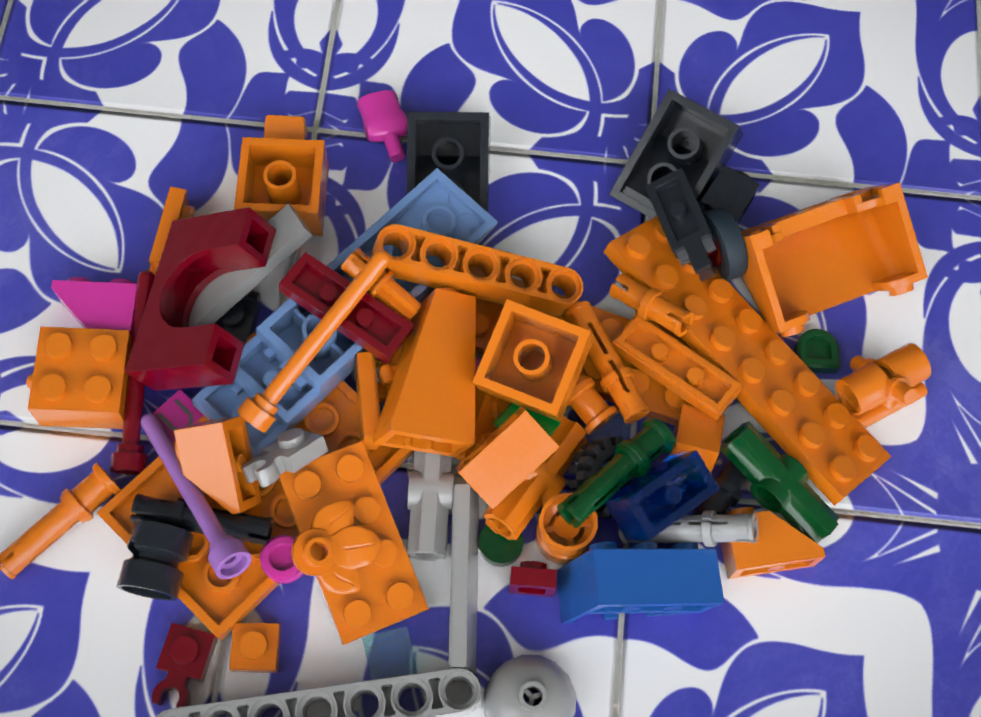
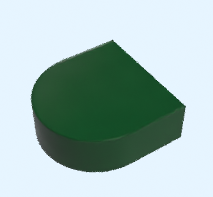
M811 329L800 336L795 344L794 353L813 373L836 374L840 370L839 345L833 335L822 329Z

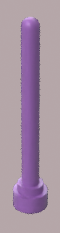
M152 413L145 414L141 418V426L209 541L208 561L214 572L220 579H231L240 575L251 563L252 557L242 540L226 534L200 488L183 475L181 463L175 453V446L157 416Z

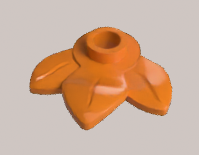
M346 500L333 502L318 510L314 516L311 529L300 533L295 538L291 548V556L296 568L305 575L317 576L326 590L338 595L350 594L360 590V578L357 568L372 562L382 548V542L375 533L362 526H353L354 505L353 502ZM313 543L320 545L323 554L320 560L313 559L310 554V548Z

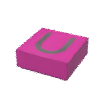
M181 389L152 413L157 416L172 443L176 441L174 430L194 424L204 416Z

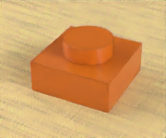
M236 623L232 630L229 670L231 672L278 673L281 625L278 623Z

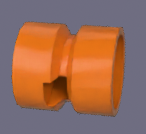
M561 493L551 497L543 505L535 531L536 544L540 553L548 561L558 565H566L588 552L598 529L596 511L578 528H574L572 524L569 525L562 518L557 506L573 493Z

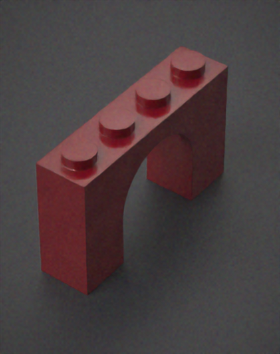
M250 207L172 221L125 373L154 391L234 384L244 343L216 323L189 326L190 314L201 292L219 276L233 271L266 267L276 229Z

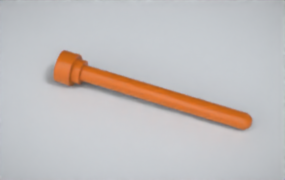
M378 250L374 253L262 394L257 392L253 398L248 396L237 409V413L261 432H267L277 419L274 415L279 409L276 406L277 403L390 264L391 257L387 251Z

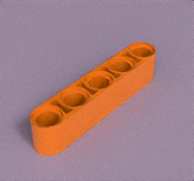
M391 224L385 226L379 232L371 251V257L376 251L384 250L383 246L393 245L401 251L402 256L390 255V264L385 269L387 273L389 271L394 273L392 278L432 288H454L462 294L475 296L476 299L504 305L508 299L553 317L564 315L581 297L584 290L580 275L568 267L404 225ZM426 256L438 257L443 262L444 267L431 265ZM468 266L480 268L484 272L485 278L474 276ZM510 276L521 278L526 288L515 286ZM552 286L561 288L566 295V299L556 296Z

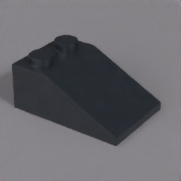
M669 89L609 195L652 219L657 214L645 186L683 168L700 203L723 166L728 162L742 138L743 132L739 125Z
M408 111L407 194L438 168L488 212L491 116L489 112Z

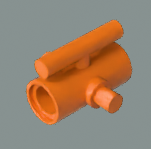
M907 343L877 360L874 358L865 359L861 355L853 357L850 361V368L854 372L842 377L835 383V391L839 401L848 409L851 415L867 428L925 397L928 391L922 381L930 377L931 366L926 354L920 347L913 343Z

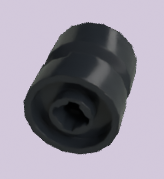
M143 520L135 521L127 546L133 556L123 561L116 587L127 593L164 601L177 600L184 575L178 569V565L188 560L194 537L193 534L185 529L165 523Z

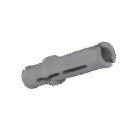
M705 510L702 515L620 517L619 537L623 544L703 542L705 547H715L718 542L757 543L759 535L758 518L755 513L724 515L716 514L715 510Z

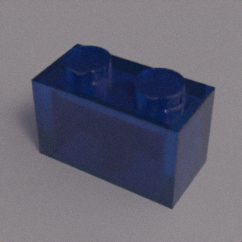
M694 450L671 454L651 468L645 476H640L605 502V505L627 540H651L718 492L720 488L698 451Z

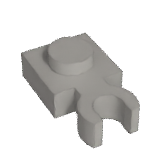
M293 428L278 435L276 442L263 449L264 456L249 460L242 466L248 483L258 479L260 486L264 488L276 482L283 472L295 473L328 452V448L323 435L308 432L301 428Z

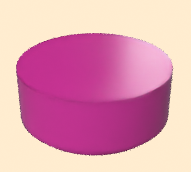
M276 536L270 539L261 551V567L265 574L274 582L287 584L296 581L303 575L296 568L292 560L291 548L295 540L293 536Z

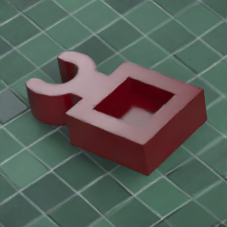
M171 623L156 665L158 670L168 674L166 679L158 683L154 688L152 703L162 706L165 695L171 690H177L179 700L176 708L190 706L191 692L188 685L190 679L204 682L218 641L214 634Z

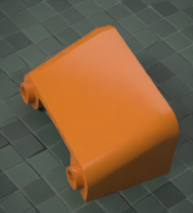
M900 182L855 190L741 231L748 255V268L741 277L763 320L769 325L771 331L779 333L780 337H788L804 331L803 324L810 321V315L874 291L888 290L889 296L901 295L914 290L913 283L928 278Z

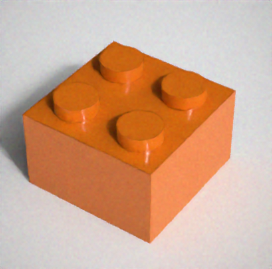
M242 137L234 210L250 207L268 222L282 208L290 204L297 210L313 236H323L329 172L325 140Z
M507 299L472 383L482 392L561 422L593 344L592 333L590 330Z
M40 326L28 403L29 412L40 426L123 429L128 374L125 373V369L130 357L132 335L129 330Z

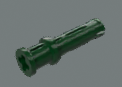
M647 418L642 424L641 431L632 439L622 440L617 445L615 456L607 464L595 472L573 494L558 504V511L562 518L569 525L572 524L574 528H578L595 510L599 509L633 477L645 476L650 471L653 461L662 453H670L676 447V439L669 427L657 418Z

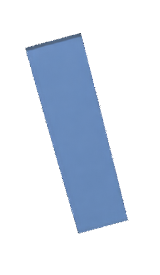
M436 168L327 266L352 282L353 279L340 269L342 264L358 247L371 258V251L379 232L385 226L391 224L404 225L479 244L495 228L498 221ZM393 245L383 246L384 250L390 255L402 256L401 251ZM426 256L431 265L444 267L443 262L438 257ZM392 278L420 303L435 289ZM289 298L256 328L257 335L244 345L234 384L206 386L192 399L193 405L208 420L240 416L237 413V409L248 396L253 398L257 392L261 394L264 392L321 319ZM336 330L277 403L276 406L279 409L274 414L277 419L266 433L261 432L245 420L253 459L264 456V448L276 442L278 435L282 432L293 429L355 369L357 353L368 351Z

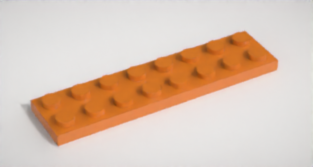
M657 216L609 242L603 253L622 273L627 274L631 279L648 289L657 288L665 293L666 299L694 313V321L691 327L675 319L681 322L682 326L688 330L681 338L694 352L744 384L736 399L787 455L803 465L808 472L809 479L834 506L892 457L867 429L850 414L848 409L778 334L771 331L769 325L728 281L721 279V275L718 274V270L715 267L717 275L701 282L691 262L683 266L681 265L679 259L675 257Z

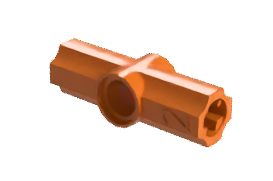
M563 416L561 424L550 436L558 444L559 448L494 509L489 506L483 514L486 518L485 523L494 533L505 537L507 540H517L538 509L551 497L559 495L566 483L563 477L564 473L574 461L572 459L574 454L582 450L581 447L587 443L585 437L587 432L577 422H573Z

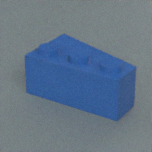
M600 542L590 545L588 552L557 569L561 624L576 623V619L586 614H603L604 620H614L619 618L618 614L646 613V617L702 613L724 604L716 549H698V543L695 542L678 543L672 545L671 549H658V544L655 542L637 543L630 546L631 549H617V544L614 542Z

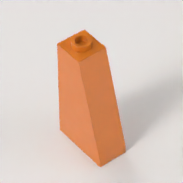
M444 287L436 288L420 303L421 308L414 316L412 322L414 324L413 332L407 338L374 433L373 444L457 457L475 445V385L472 382L475 377L476 297L462 294L454 288Z

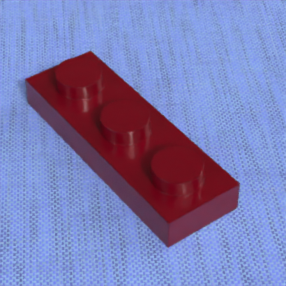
M304 252L280 281L279 292L319 319H322L351 282L307 252ZM366 292L337 328V331L388 364L413 332L414 324Z

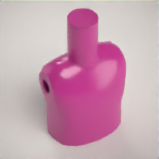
M384 90L362 96L357 101V107L363 120V128L367 140L370 142H384L391 162L403 160L405 153L399 138L407 135V116L399 104L396 93L392 90Z

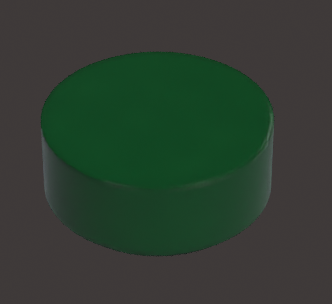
M487 525L482 529L479 537V550L484 560L489 564L498 567L513 564L522 553L524 544L522 533L517 540H507L505 537L494 533Z

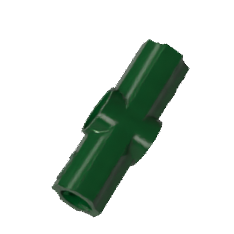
M750 421L741 424L723 440L720 450L752 483L750 492L760 505L769 511L780 513L792 527L817 544L835 530L838 526L837 520L839 517L807 484L809 480L807 470L793 457L779 454Z

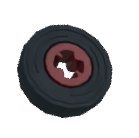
M722 207L703 212L715 238L714 243L717 250L708 253L713 266L718 270V274L721 275V279L730 281L743 276L748 268V255L745 241L735 219Z

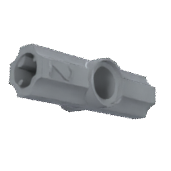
M414 451V470H410L407 508L410 510L408 557L423 561L446 559L449 531L448 514L452 512L454 473L451 472V456Z

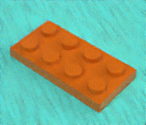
M363 441L320 456L295 473L285 471L280 474L279 482L299 534L311 529L314 516L322 507L336 501L346 500L353 502L354 505L353 526H362L371 530L382 542V548L377 557L366 566L357 568L360 578V590L358 592L343 595L331 593L325 589L316 576L342 645L429 609ZM313 543L310 548V554L315 560L321 559L323 551L320 545Z

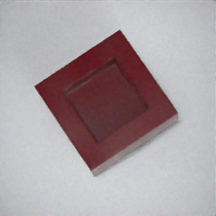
M538 561L520 562V567L511 566L508 594L553 597L556 590L557 570L547 569L546 563Z

